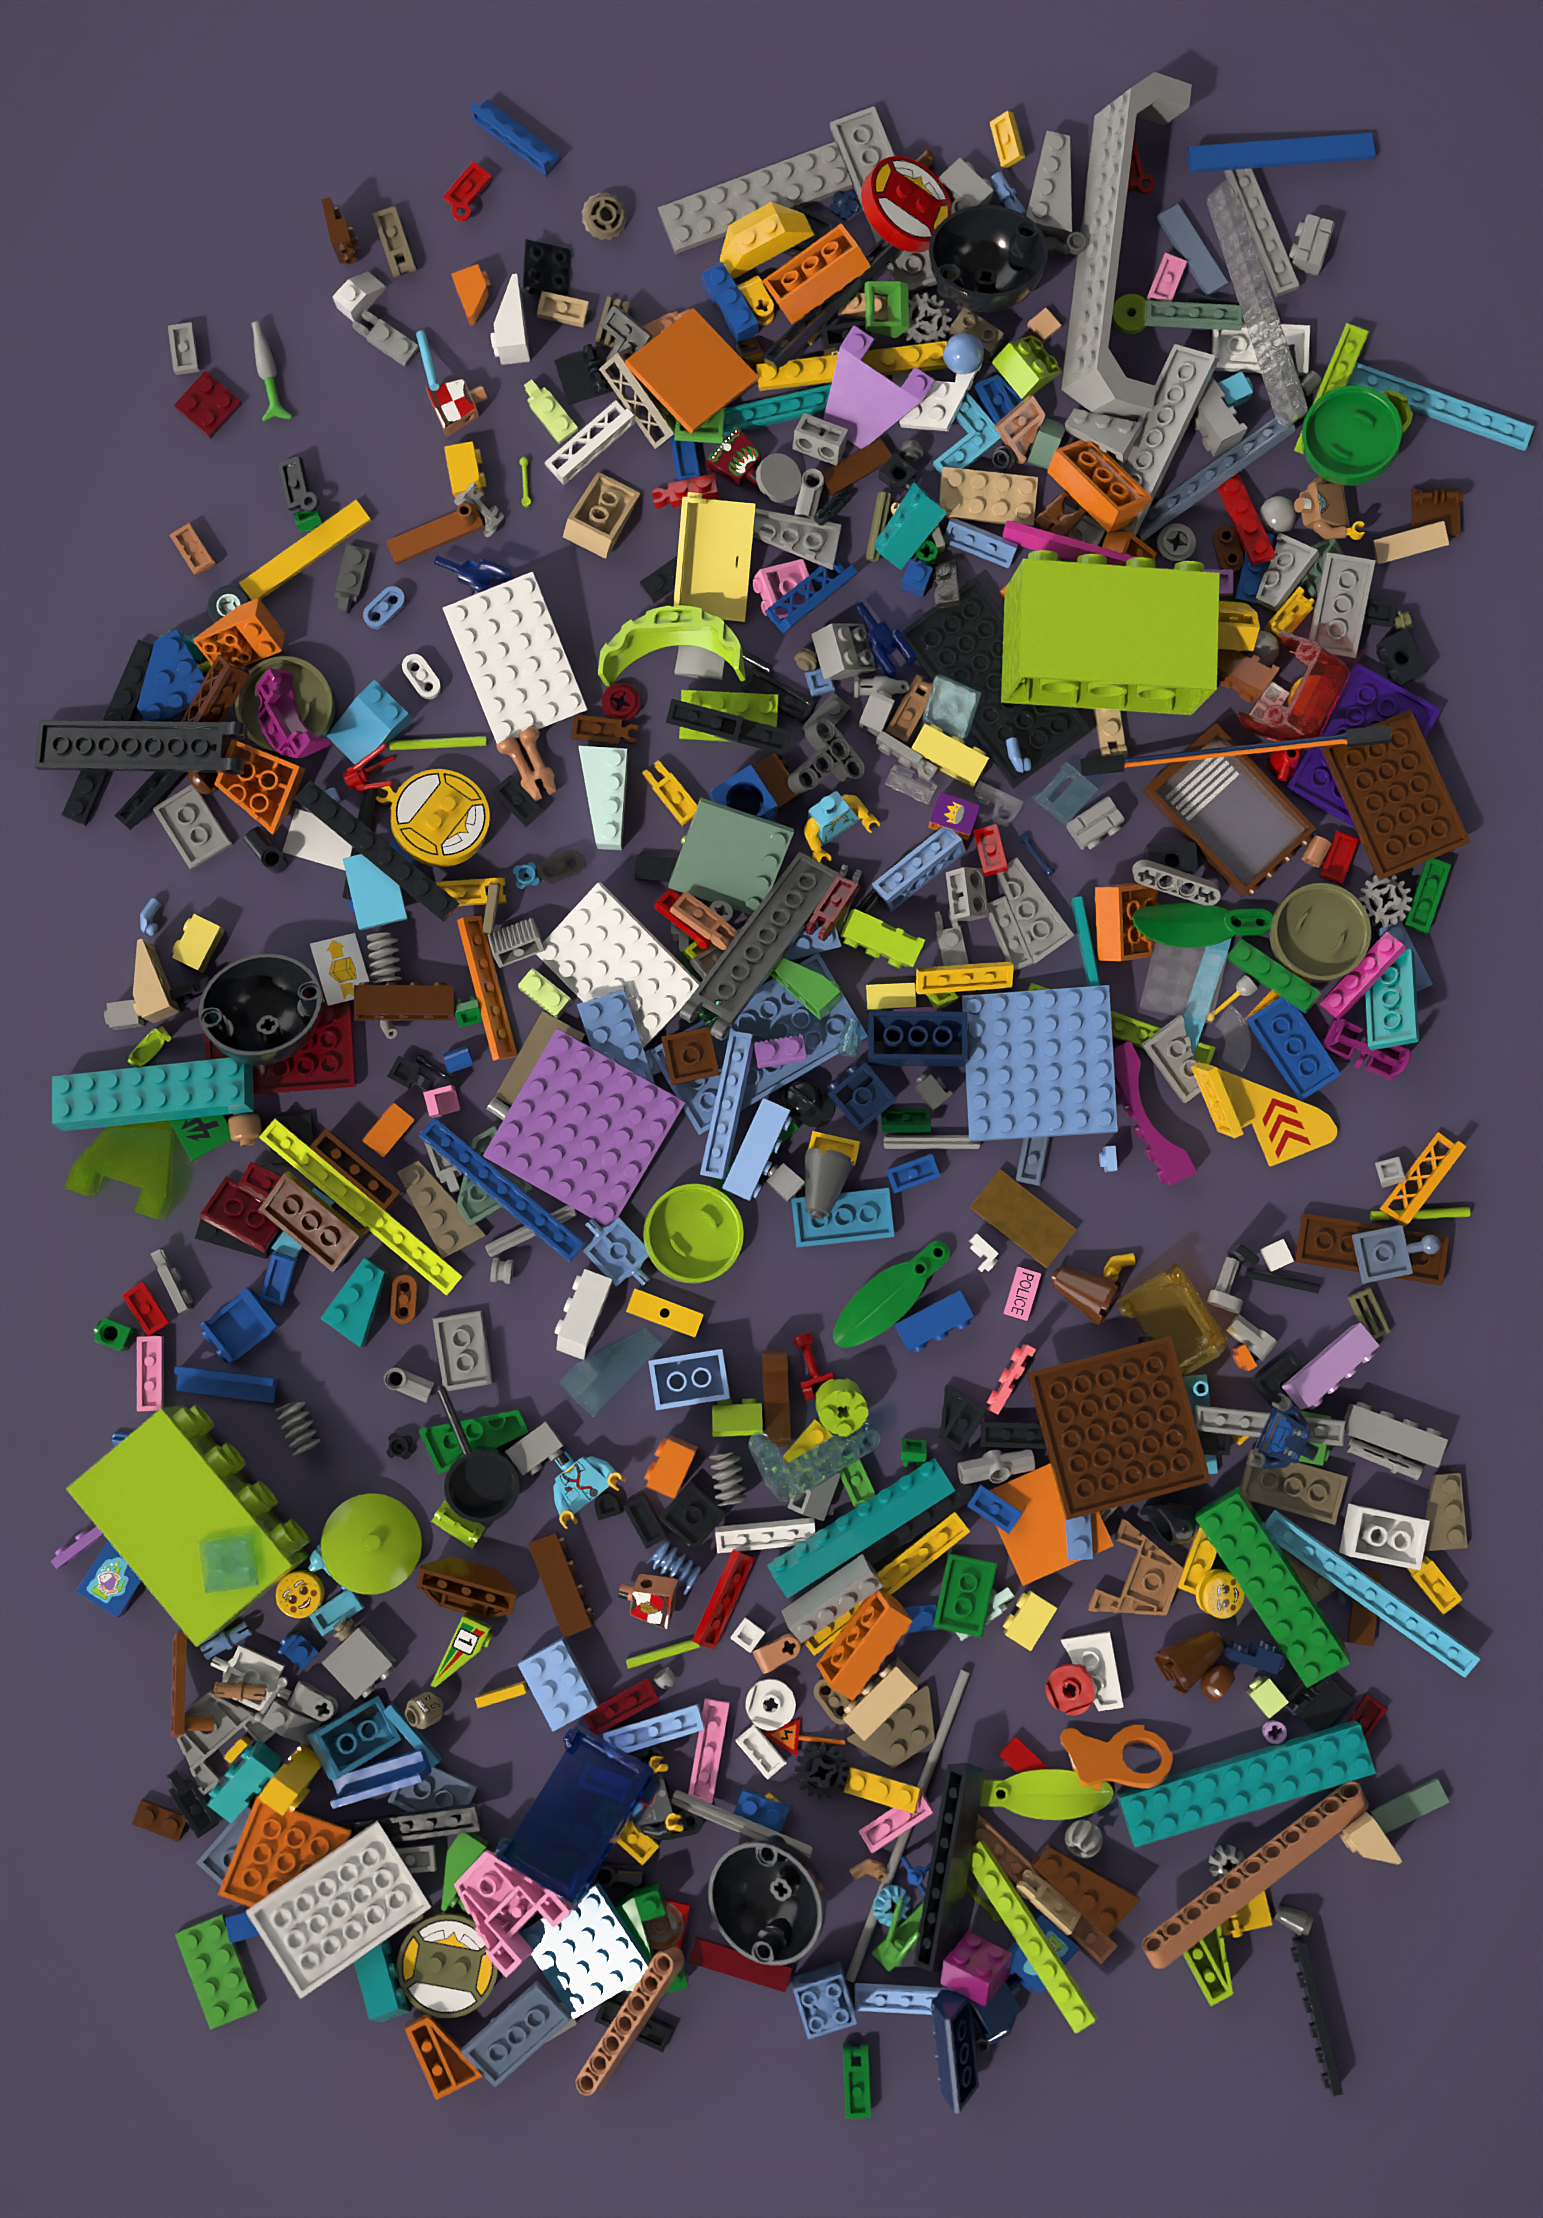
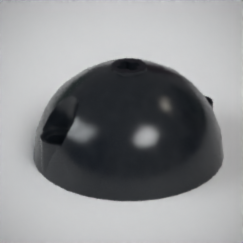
M973 206L951 214L937 226L929 243L930 265L937 282V291L940 296L951 298L959 306L979 313L1000 312L1019 304L1032 293L1043 276L1048 260V245L1043 232L1027 216L1001 206Z
M258 954L229 964L210 980L200 999L199 1020L206 1036L224 1054L245 1064L269 1065L287 1060L310 1042L319 1024L322 1010L325 1007V1001L316 977L304 964L284 955Z
M772 1835L768 1839L751 1840L732 1848L715 1865L709 1881V1905L716 1926L734 1949L758 1963L785 1965L800 1959L813 1947L825 1924L827 1894L819 1871L804 1853L794 1846L787 1844L781 1836Z

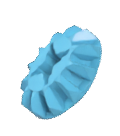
M896 1885L888 1886L882 1889L875 1897L873 1914L881 1924L889 1927L891 1925L894 1915L889 1910L891 1899L896 1904L899 1898L903 1899L897 1925H899L900 1920L907 1918L906 1913L908 1909H911L909 1904L911 1898L903 1888Z

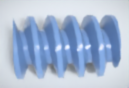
M667 1540L659 1546L647 1563L654 1560L652 1569L656 1570L662 1567L661 1576L670 1573L669 1578L678 1579L677 1589L685 1585L684 1594L686 1595L700 1577L701 1567L698 1565L691 1569L693 1560L690 1559L684 1563L686 1555L682 1553L676 1556L677 1547L668 1550L670 1542Z

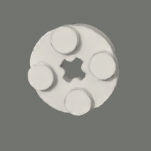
M772 1678L760 1680L749 1690L746 1697V1710L749 1718L757 1727L764 1730H776L787 1724L794 1715L796 1704L793 1691L783 1681ZM771 1697L774 1698V1702L777 1703L778 1706L777 1708L773 1707L771 1711H768L767 1706L763 1703L765 1700L768 1701Z

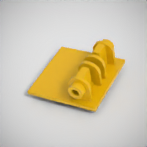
M1265 1890L1221 1924L1223 1936L1232 1934L1233 1937H1240L1244 1931L1272 1925Z

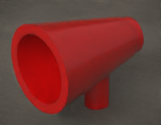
M1291 749L1270 752L1267 758L1269 771L1278 780L1287 781V778L1293 776L1299 766V750ZM1287 751L1291 752L1294 757H1289Z

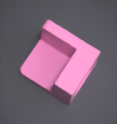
M453 1085L423 1092L430 1117L434 1118L460 1111L456 1089Z

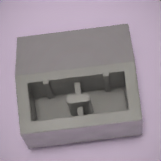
M831 623L811 634L824 680H841L876 670L864 624Z

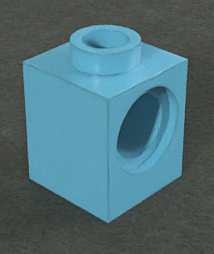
M1242 371L1218 383L1225 394L1223 400L1228 408L1232 406L1235 408L1249 401L1253 393V385L1248 377L1245 378Z

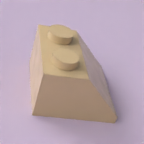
M1366 1811L1341 1830L1342 1833L1339 1834L1343 1843L1353 1853L1357 1851L1362 1857L1394 1864L1402 1862L1375 1819Z

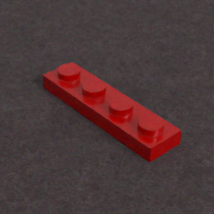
M1235 474L1216 489L1253 567L1274 559L1275 552L1239 474Z
M735 1549L732 1550L694 1635L693 1642L715 1650L755 1561L753 1556Z

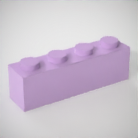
M1362 1323L1352 1325L1288 1380L1282 1388L1300 1410L1309 1407L1314 1409L1323 1401L1321 1397L1326 1392L1330 1394L1339 1388V1381L1345 1377L1347 1379L1357 1372L1356 1366L1359 1363H1366L1375 1356L1373 1351L1379 1347V1344Z

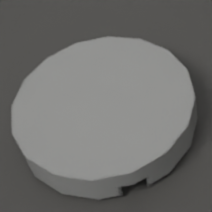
M779 453L768 455L761 461L756 471V480L761 492L767 494L773 502L783 503L789 501L799 493L802 484L801 473L795 462L788 456Z

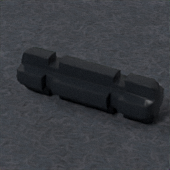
M841 489L837 496L831 498L823 506V509L815 513L814 521L820 526L824 525L842 506L849 502L851 494L846 489Z

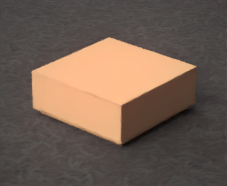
M1047 308L1043 309L1027 323L1029 329L1042 343L1061 328V324Z

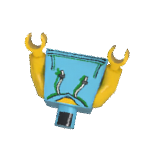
M835 791L829 796L822 798L819 803L810 808L808 811V821L804 827V835L811 850H814L812 855L814 860L821 863L822 857H825L830 862V854L823 850L821 846L860 821L861 818L863 826L869 833H872L869 828L871 823L875 822L880 827L879 821L873 814H868V809L857 796L848 794L841 796L838 791Z

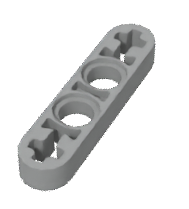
M1140 860L1133 865L1134 880L1138 884L1202 905H1214L1220 900L1219 887L1213 881L1149 860ZM1168 875L1172 877V880L1168 883L1159 882L1163 876ZM1185 883L1194 884L1190 890L1181 889V886Z

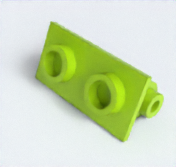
M444 1501L441 1507L438 1508L431 1521L472 1549L486 1529L485 1526L478 1522H471L457 1515L447 1501Z

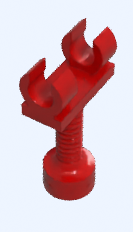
M812 1332L793 1337L795 1347L802 1349L811 1375V1379L800 1382L806 1401L815 1399L811 1384L823 1380L825 1382L829 1379L835 1380L832 1372L821 1375L818 1371L819 1369H817L818 1366L811 1350V1343L814 1342Z

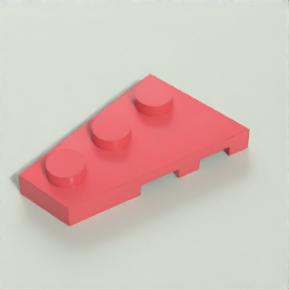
M1022 1344L1021 1348H1015L1010 1357V1360L1013 1361L1009 1370L1006 1368L1003 1370L998 1380L1001 1382L997 1391L993 1390L986 1402L989 1404L988 1410L997 1415L1000 1413L1015 1386V1379H1018L1025 1369L1026 1358L1028 1355L1032 1357L1036 1349L1026 1344Z

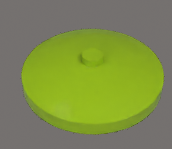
M375 1493L358 1495L343 1502L328 1518L321 1536V1555L331 1577L342 1587L352 1592L366 1595L384 1593L402 1584L414 1571L420 1558L422 1547L420 1528L411 1511L398 1500L387 1495Z

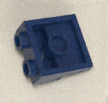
M856 1061L846 1070L847 1076L842 1080L837 1077L827 1086L830 1090L826 1094L856 1129L861 1131L897 1099L866 1062L859 1064Z
M1258 1639L1257 1643L1250 1641L1248 1648L1231 1641V1645H1223L1225 1650L1222 1654L1225 1657L1248 1666L1278 1675L1279 1669L1282 1670L1285 1665L1286 1655L1277 1651L1278 1647Z

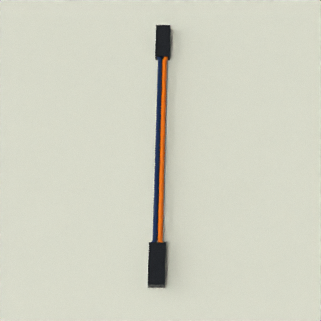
M1390 725L1348 729L1346 733L1341 735L1131 758H1125L1123 754L1080 759L1082 776L1118 773L1124 772V769L1127 767L1346 744L1347 747L1391 743Z

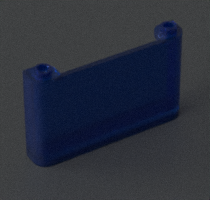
M576 1724L574 1729H569L563 1740L566 1743L565 1753L512 1838L508 1837L506 1840L502 1839L495 1850V1853H497L495 1858L574 1907L584 1896L649 1787L655 1773L652 1767Z

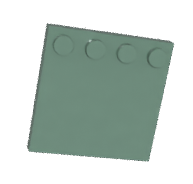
M700 798L668 883V888L683 893L688 892L692 896L710 902L721 900L728 903L732 909L752 915L773 887L794 834V829Z

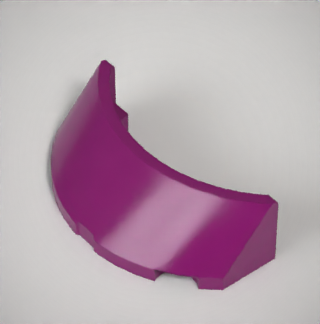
M269 668L257 684L256 694L261 700L260 707L257 709L259 724L271 747L281 755L303 758L332 745L330 739L319 738L303 723L295 704L292 672Z

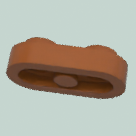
M409 1275L398 1276L392 1284L390 1313L392 1319L399 1324H408L416 1317L418 1284ZM403 1283L410 1285L409 1291L404 1292L402 1290ZM403 1307L408 1309V1315L405 1317L400 1314V1310Z

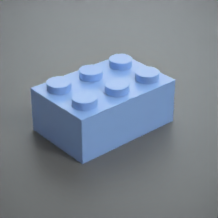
M723 1349L648 1361L656 1410L730 1399Z
M565 1638L553 1642L520 1660L518 1663L552 1731L561 1728L598 1707L599 1702Z

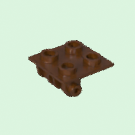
M1459 488L1411 489L1412 529L1444 521L1447 536H1460V502L1463 501V492H1459Z

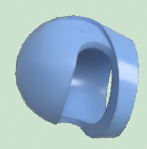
M959 333L949 339L943 353V359L952 372L960 375L970 374L980 367L983 361L984 347L982 342L973 335Z

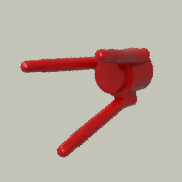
M382 744L354 766L346 769L347 772L343 773L350 790L356 789L360 793L368 789L393 785L392 781L365 784V782L369 781L368 773L395 759L394 756L383 759L365 769L362 767L387 747L386 744Z

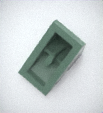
M1044 418L1028 463L1048 470L1055 450L1059 448L1065 432L1064 424Z

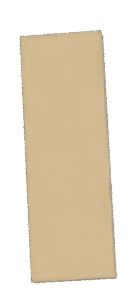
M1440 521L1372 540L1376 563L1381 564L1449 545L1445 523Z

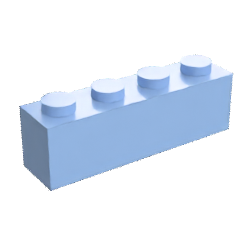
M764 1098L762 1099L722 1187L724 1190L748 1201L751 1200V1197L757 1198L762 1184L758 1183L761 1175H767L772 1165V1162L768 1161L772 1152L777 1153L782 1143V1140L779 1139L782 1129L787 1131L791 1123L792 1117L789 1116V1109Z

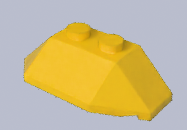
M770 202L729 225L720 262H723L732 279H735L808 239L814 233L803 213Z

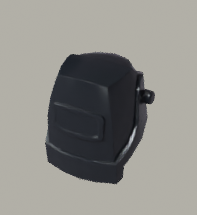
M1166 1503L1164 1505H1147L1141 1508L1140 1515H1147L1152 1526L1166 1544L1181 1546L1186 1545L1193 1539L1197 1525L1193 1507L1181 1505V1503Z

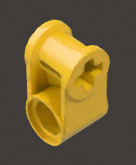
M755 276L738 285L737 288L757 319L758 325L766 326L774 319V304L760 277Z

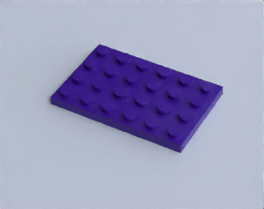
M1356 663L1337 695L1332 710L1326 715L1315 737L1341 735L1346 733L1348 729L1366 728L1411 709L1422 735L1426 739L1442 709ZM1322 746L1309 747L1286 790L1355 827L1320 750Z

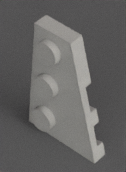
M1178 1015L1141 1045L1183 1103H1187L1201 1090L1191 1068V1065L1197 1062L1194 1060L1190 1047L1191 1042L1186 1034L1183 1016Z

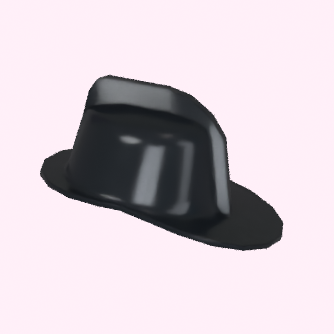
M799 1077L781 1089L780 1099L784 1108L789 1109L794 1117L809 1127L826 1125L834 1114V1103L826 1094L827 1092L806 1077Z

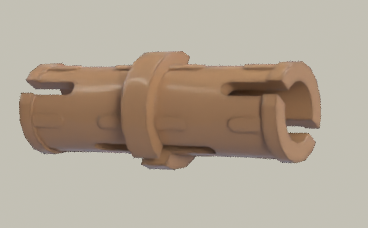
M216 1681L214 1685V1692H216L214 1693V1698H235L236 1701H243V1699L265 1701L267 1684H246L244 1681H238V1683Z

